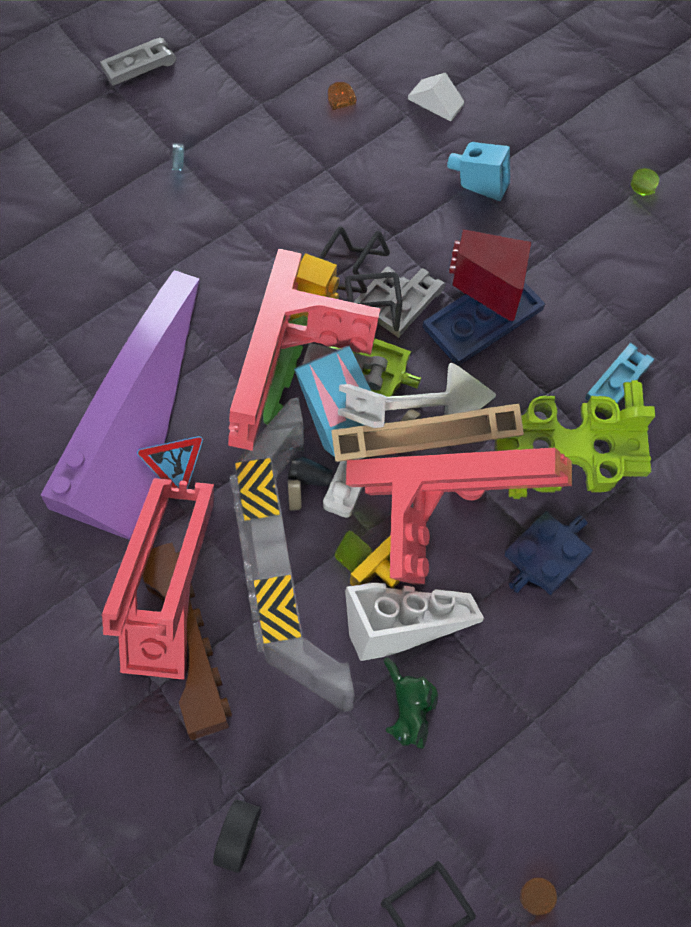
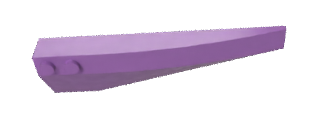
M174 270L142 316L92 399L41 493V497L49 510L128 540L131 539L154 478H158L137 455V451L142 448L165 444V440L168 437L169 421L173 413L182 359H184L187 335H189L192 312H194L200 283L199 278Z

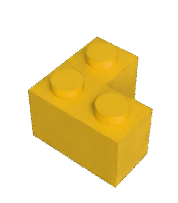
M305 253L296 278L298 291L339 299V293H336L340 278L337 277V265ZM309 312L292 314L289 322L303 315L308 318Z

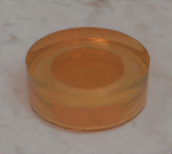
M533 878L523 885L520 892V900L525 910L529 913L544 915L554 908L557 894L554 886L548 880Z

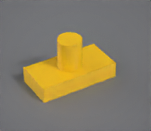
M391 535L351 573L350 584L352 586L368 584L376 575L391 588L399 584V580L390 578Z

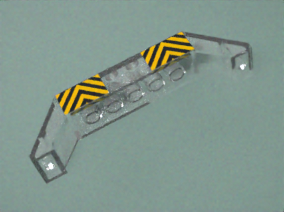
M291 398L256 438L253 451L245 450L234 463L236 475H230L248 592L255 591L248 593L253 622H260L253 624L257 651H264L266 662L344 712L352 711L354 690L349 663L340 664L306 640L301 630L276 485L277 477L295 453L304 450V427L299 398Z

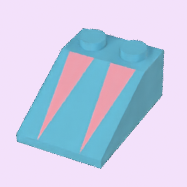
M348 345L294 368L322 446L334 457L331 430L365 426L338 415V409L346 407V393L339 391V385L351 384L371 391Z

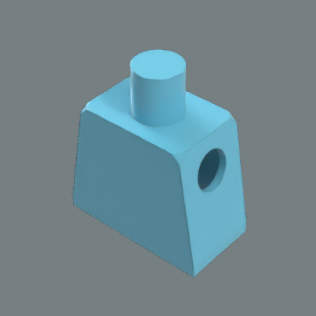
M471 142L466 147L463 155L451 153L447 166L449 169L460 171L461 186L463 188L501 201L510 184V147Z

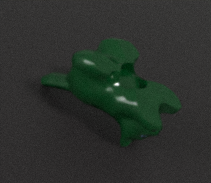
M386 657L383 661L396 686L395 693L399 707L397 722L393 726L387 727L386 732L393 735L403 746L414 744L417 748L423 749L428 736L426 714L428 711L436 708L438 703L437 689L425 677H402L396 663Z

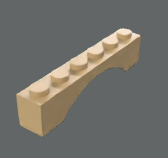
M519 404L384 423V427L372 428L365 425L331 430L336 462L524 435Z

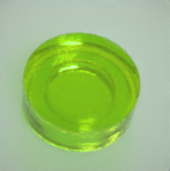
M648 168L638 169L631 180L632 189L641 195L654 193L659 184L657 173Z

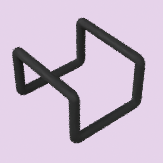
M339 226L318 258L322 260L325 258L339 234H341L350 251L361 253L352 269L354 275L360 274L358 269L368 254L389 256L390 250L380 231H376L366 247L362 248L354 247L345 229ZM377 239L383 250L371 249ZM357 280L360 287L351 286L352 292H367V287L363 280ZM339 284L337 289L346 291V286Z
M396 272L347 276L345 278L347 301L352 303L354 302L351 281L393 278L397 300L396 305L390 300L357 304L370 307L390 306L393 329L398 331L403 303L398 274Z
M436 861L431 867L381 901V907L387 909L397 927H406L391 903L438 870L467 913L465 917L451 927H464L469 922L475 920L476 915L440 861Z

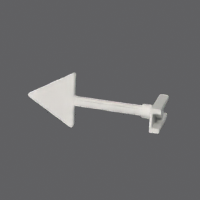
M450 363L448 366L447 388L442 393L386 397L351 384L339 385V391L346 393V407L338 409V415L372 428L384 427L385 410L445 405L444 415L481 409L496 397V393L458 365Z

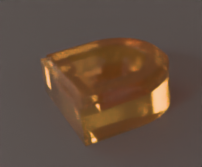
M335 82L328 88V101L332 110L357 103V97L349 84Z

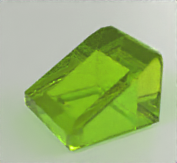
M349 530L337 548L335 558L352 573L372 553V549L353 531Z

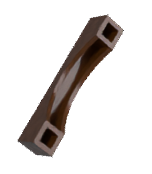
M173 542L151 549L142 575L148 592L163 603L180 551L175 552ZM190 583L187 614L189 672L185 689L179 700L187 733L191 741L229 728L226 718L232 717L227 697L220 699L217 687L223 686L218 667H210L208 657L214 654L209 638H202L199 627L205 626L200 609L192 608L190 599L196 597L192 583Z

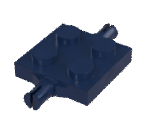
M546 511L505 550L504 556L514 563L520 572L508 583L511 589L514 588V592L518 593L530 581L552 595L592 555L593 549L577 536V533L587 525L586 519H582V516L578 515L566 526Z

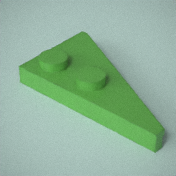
M303 315L289 323L307 326L308 318ZM301 345L281 349L263 413L264 423L269 426L276 425L277 418L280 416L283 405L279 401L284 387H290L297 359L303 349Z

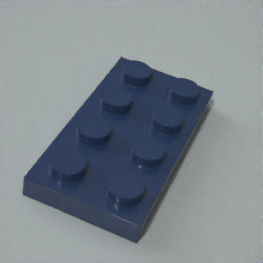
M524 282L523 292L514 321L504 318L465 294L423 321L422 328L454 364L460 366L543 311L545 303Z

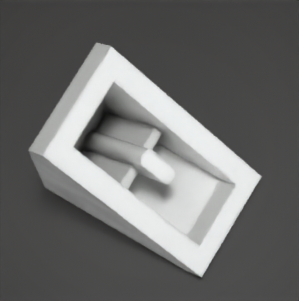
M446 72L422 79L408 95V100L449 121H452L464 106V100Z

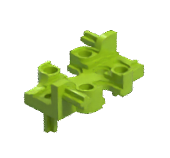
M631 380V382L623 383L625 409L620 411L618 404L610 397L591 396L587 403H582L581 426L570 430L562 427L557 420L555 396H539L531 401L526 413L521 415L524 435L495 440V451L534 449V441L544 440L548 443L549 448L558 449L560 454H565V457L572 461V464L582 467L586 474L587 491L607 492L613 489L623 476L647 477L651 473V456L649 453L647 431L648 425L655 418V407L644 406L642 382ZM534 412L544 413L547 419H539ZM595 412L603 413L607 420L598 418ZM596 440L607 442L609 452L605 454L597 452L594 448V442ZM599 469H607L611 473L612 478L604 477ZM542 487L533 489L539 492H555L560 491L562 487ZM527 488L508 489L509 497H513V499L527 497Z

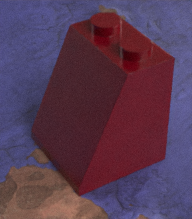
M463 229L461 241L455 240L449 269V273L454 274L452 286L504 318L514 321L524 288L531 242Z

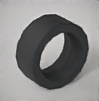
M238 799L233 801L217 841L213 865L236 873L241 871L256 832L261 813L260 807Z

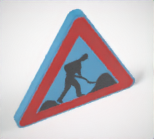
M197 436L139 449L137 455L159 479L172 480L173 488H179L180 481H186L188 489L203 439Z

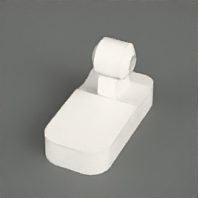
M341 461L324 497L323 507L326 511L347 518L351 516L363 487L352 488L346 485L347 461Z

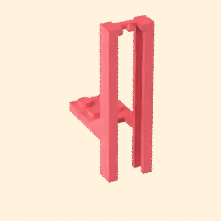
M278 249L230 408L228 446L253 451L281 349L316 342L338 348L348 345L353 352L371 355L380 309L298 291L296 278L301 264V253ZM309 312L307 326L289 323L292 314Z
M556 448L347 460L346 485L352 488L365 487V493L369 495H392L390 578L413 585H425V577L429 573L426 545L429 544L430 540L429 529L426 527V523L444 492L572 486V461L565 457V454H560V451Z
M154 478L102 612L103 635L119 636L120 673L185 679L187 672V614L190 583L214 505V484L196 482L195 490L187 489L186 481H180L179 488L172 487V480ZM169 498L196 501L162 611L138 610L137 589Z

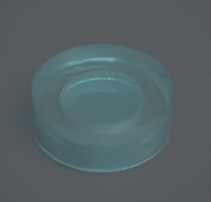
M173 143L172 170L182 171L184 145Z

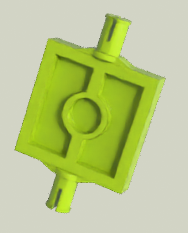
M374 338L371 355L356 353L369 357L380 356L388 361L386 370L381 375L383 379L381 389H371L372 392L391 397L401 383L418 389L422 378L406 373V365L410 359L411 351ZM329 346V348L340 349L334 346ZM363 368L362 373L363 375H368L371 370Z

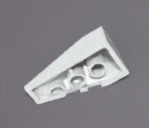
M376 582L349 586L345 590L349 636L360 661L391 656L475 625L484 619L471 593L437 589L432 593L418 592L411 586H404L403 590L386 588L385 583Z

